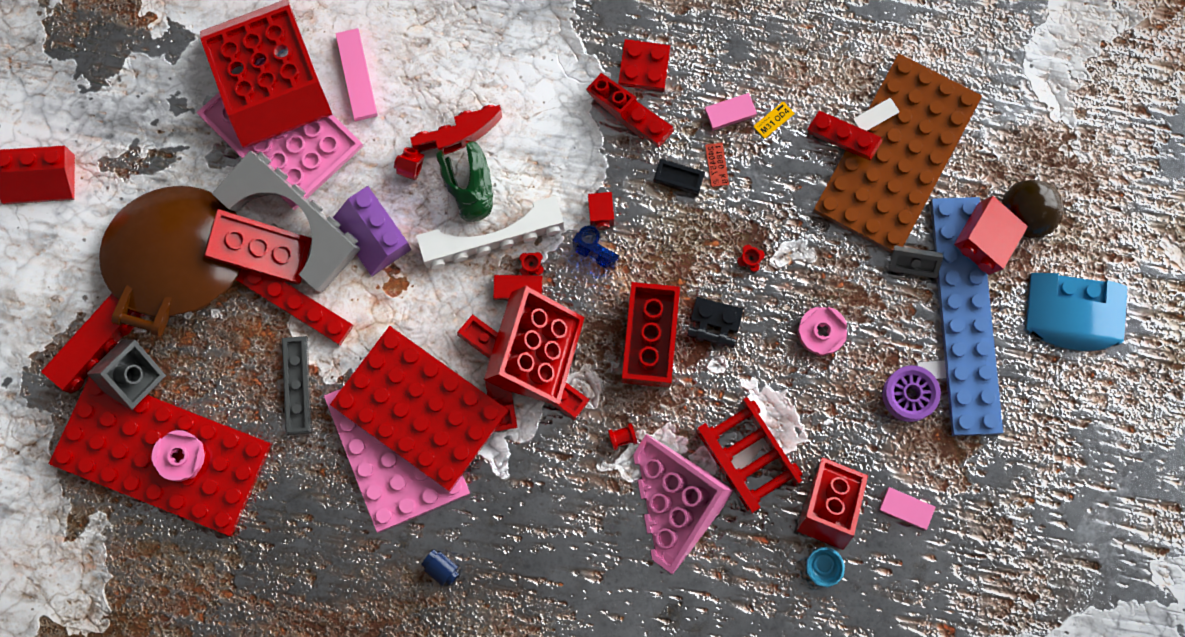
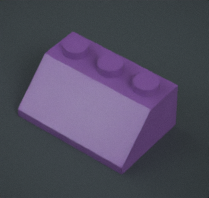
M369 186L348 198L333 217L340 224L339 229L344 234L349 232L358 240L356 245L361 250L356 255L371 276H374L411 251L409 243Z

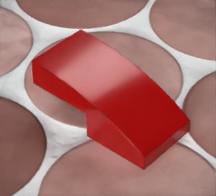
M485 381L487 395L509 410L494 432L518 428L512 392Z

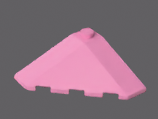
M646 434L633 457L635 465L639 464L642 479L638 480L641 499H646L648 514H645L644 517L647 534L652 533L655 548L651 550L652 560L669 573L674 574L721 512L734 489Z

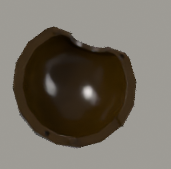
M1025 180L1015 183L1004 194L1002 204L1028 226L1023 234L1025 237H1044L1054 232L1061 224L1064 213L1063 197L1056 187L1048 182Z

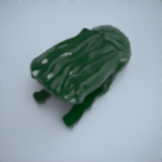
M470 141L466 143L470 166L469 182L466 189L458 187L450 157L444 158L441 150L436 153L440 165L441 177L448 192L456 199L458 209L460 210V217L467 222H475L490 215L493 208V193L490 169L487 165L486 157L478 143Z

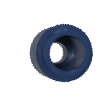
M432 550L421 563V566L425 568L424 572L442 587L445 584L450 586L459 576V573L456 572L459 567L441 551L438 553Z

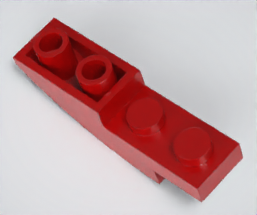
M600 73L586 88V91L609 114L642 140L645 138L659 148L674 132L672 125L637 102L636 96L603 73Z
M491 104L482 107L481 110L473 112L470 110L463 111L458 116H454L455 126L444 125L436 131H421L416 133L415 136L410 137L412 147L418 153L438 148V151L441 150L444 155L466 147V143L470 141L475 142L501 120L500 105L495 106Z

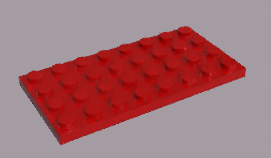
M89 377L48 464L232 537L272 444L149 395H146L133 410H130L104 393ZM176 430L186 431L194 435L202 442L205 453L204 463L197 475L192 479L179 482L162 477L152 462V451L156 442L168 435L169 432ZM179 449L178 453H173L172 458L176 459V463L184 459L182 449Z

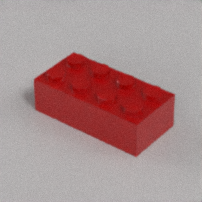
M631 282L621 383L670 388L680 287Z

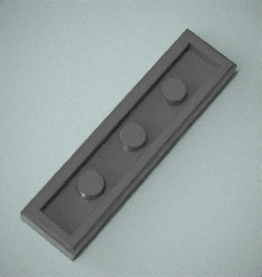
M308 337L282 338L286 435L312 433Z

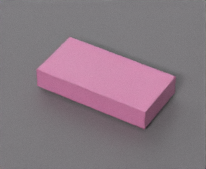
M749 93L707 106L704 109L712 131L757 116Z
M888 487L878 511L922 530H927L935 506Z

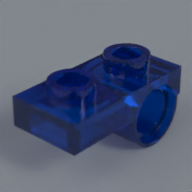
M588 225L582 227L576 233L572 241L574 250L583 257L591 256L603 268L608 269V267L615 269L619 262V255L600 245V233L597 228ZM586 235H592L596 240L588 244L582 239Z

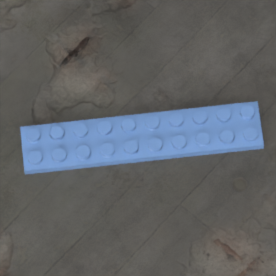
M980 197L938 198L930 201L934 251L943 254L937 283L952 436L1003 434L988 276L986 272H983L977 264L969 257L963 255L961 250L954 245L977 204L980 202Z

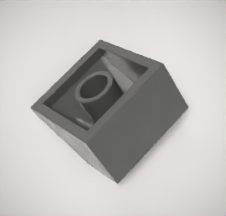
M135 339L121 340L87 373L104 393L130 410H133L166 376Z

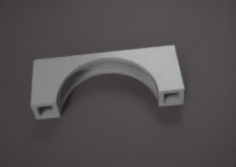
M250 150L212 194L229 210L236 212L250 201L263 196L279 195L295 202L306 215L312 233L311 252L306 265L299 275L316 291L323 292L361 250L356 245L358 240L349 232L344 234L339 229L340 224L331 216L327 218L321 212L323 208L317 202L307 200L304 197L306 192L297 184L292 186L287 181L288 175L278 167L275 170L269 164L271 160L261 151L255 153Z

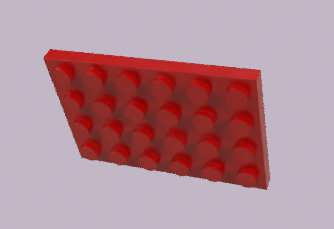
M390 325L330 403L341 414L449 492H451L509 412L504 406Z

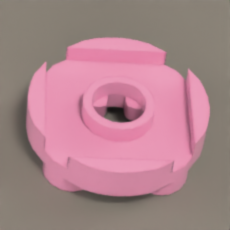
M814 307L802 317L797 333L804 348L818 356H825L835 353L843 346L847 338V323L842 314L834 308ZM817 326H827L828 336H819Z
M180 430L169 432L168 435L162 439L160 438L152 451V462L159 474L168 480L177 482L194 478L201 469L205 458L202 442L194 435ZM179 449H182L184 459L176 463V459L172 458L173 453H178Z

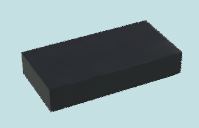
M660 158L653 183L698 196L705 171Z

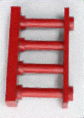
M746 397L741 402L744 409L715 427H708L704 423L697 428L696 433L750 515L761 508L758 503L761 502L760 499L789 480L795 486L803 480L800 477L802 472L797 464H791L760 417L759 413H761V410L754 400L750 401ZM750 417L757 430L729 448H722L717 441L720 439L719 436ZM764 438L771 451L744 468L736 469L731 462L733 456ZM775 459H778L785 471L755 491L754 489L749 490L745 484L747 477Z

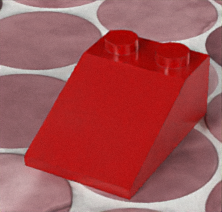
M822 457L803 506L797 532L844 550L855 534L868 475Z

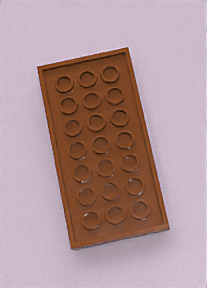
M898 53L869 107L871 109L891 98L900 112L867 130L882 137V143L871 161L847 150L845 151L813 210L814 213L890 253L893 252L894 245L904 246L982 98V95Z

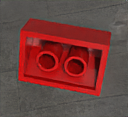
M65 145L0 150L1 203L17 204L75 200V154Z

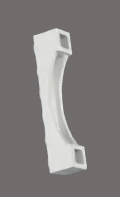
M556 196L533 202V208L523 218L502 230L490 234L458 237L442 234L440 229H436L416 236L426 268L438 269L450 261L462 262L471 255L483 256L491 253L492 249L499 247L501 249H508L513 247L514 243L520 241L525 243L535 241L538 238L537 236L547 234V236L556 235L561 232L560 230L564 229V221Z

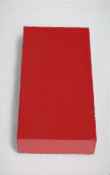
M494 275L493 299L509 300L511 292L524 286H528L542 294L543 277L535 275Z

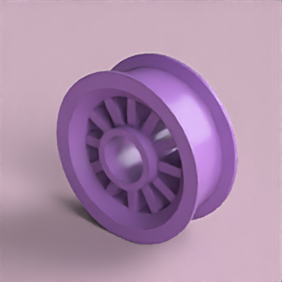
M913 365L905 366L895 371L886 380L882 392L883 402L887 410L895 418L906 422L919 421L930 415L937 408L941 396L940 386L935 376L927 369ZM907 388H911L916 392V399H910L907 396Z

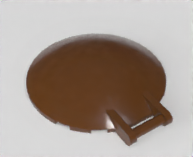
M171 186L156 189L137 197L122 208L107 227L102 238L99 253L100 270L104 282L112 294L119 300L112 315V323L120 326L122 324L151 331L152 335L161 336L170 317H177L178 314L190 311L195 313L211 305L210 302L219 295H224L234 284L242 268L203 256L217 209L236 215L237 213L223 205L212 192L191 186ZM129 311L154 317L155 320L152 322L127 314Z

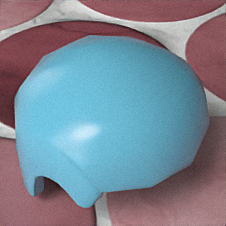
M821 547L812 551L807 558L806 571L816 585L831 587L838 584L844 576L845 565L842 557L836 550Z

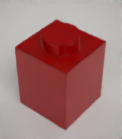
M612 192L588 194L590 228L607 230L610 226H614Z

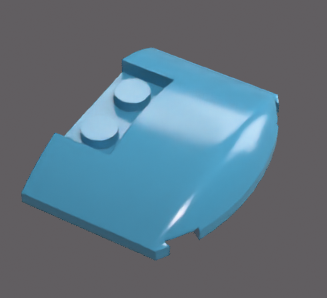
M1031 273L1026 330L1029 333L1033 330L1043 338L1042 341L1048 344L1074 351H1098L1107 349V347L1115 344L1119 345L1124 342L1128 286L1109 280L1104 282L1061 276L1059 273Z

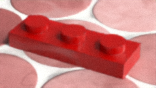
M820 110L807 129L808 134L871 161L882 143V137Z

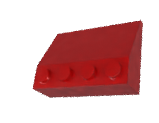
M528 286L511 292L483 380L513 393L553 405H560L585 317Z

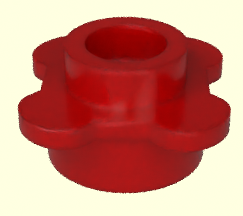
M745 245L742 249L743 254L737 259V263L740 267L745 266L750 268L752 272H757L760 269V261L765 258V253L751 245Z
M540 252L522 253L519 256L522 264L520 269L521 275L536 274L539 276L543 273L544 269L541 266L543 256Z

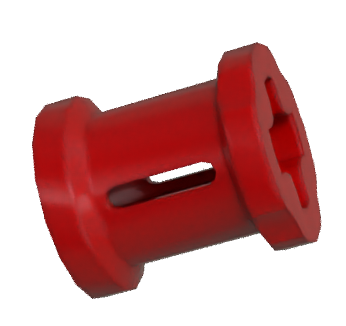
M632 423L621 429L608 430L614 451L618 450V447L627 444H638Z

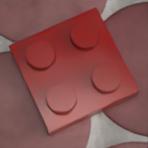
M625 39L618 85L664 92L671 45Z

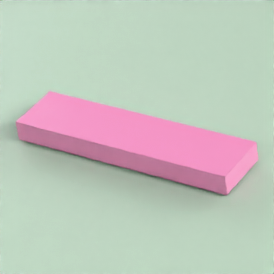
M359 29L335 33L354 120L359 121L377 117L378 113Z

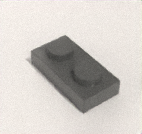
M894 245L889 271L937 278L943 254Z

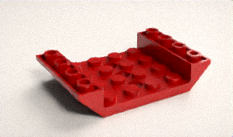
M289 0L279 1L200 31V39L227 115L243 149L333 115L296 23ZM288 50L286 56L277 57L279 51ZM259 58H265V59H266V61H265V63H264L263 65H261V66H256V65H254V64H255V61H256L257 59H259ZM238 66L243 67L241 73L232 74L234 68Z

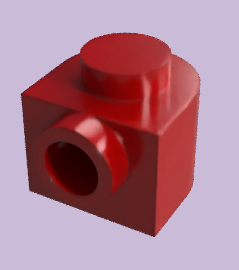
M404 148L403 153L398 155L394 162L396 174L416 180L421 172L425 155L418 153L414 148Z

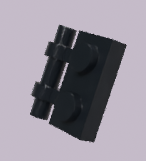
M697 297L691 322L700 324L699 329L689 327L687 336L696 338V341L699 342L704 340L716 343L718 347L724 348V346L734 348L736 339L727 337L728 331L738 333L744 309ZM707 326L721 329L720 334L706 331Z

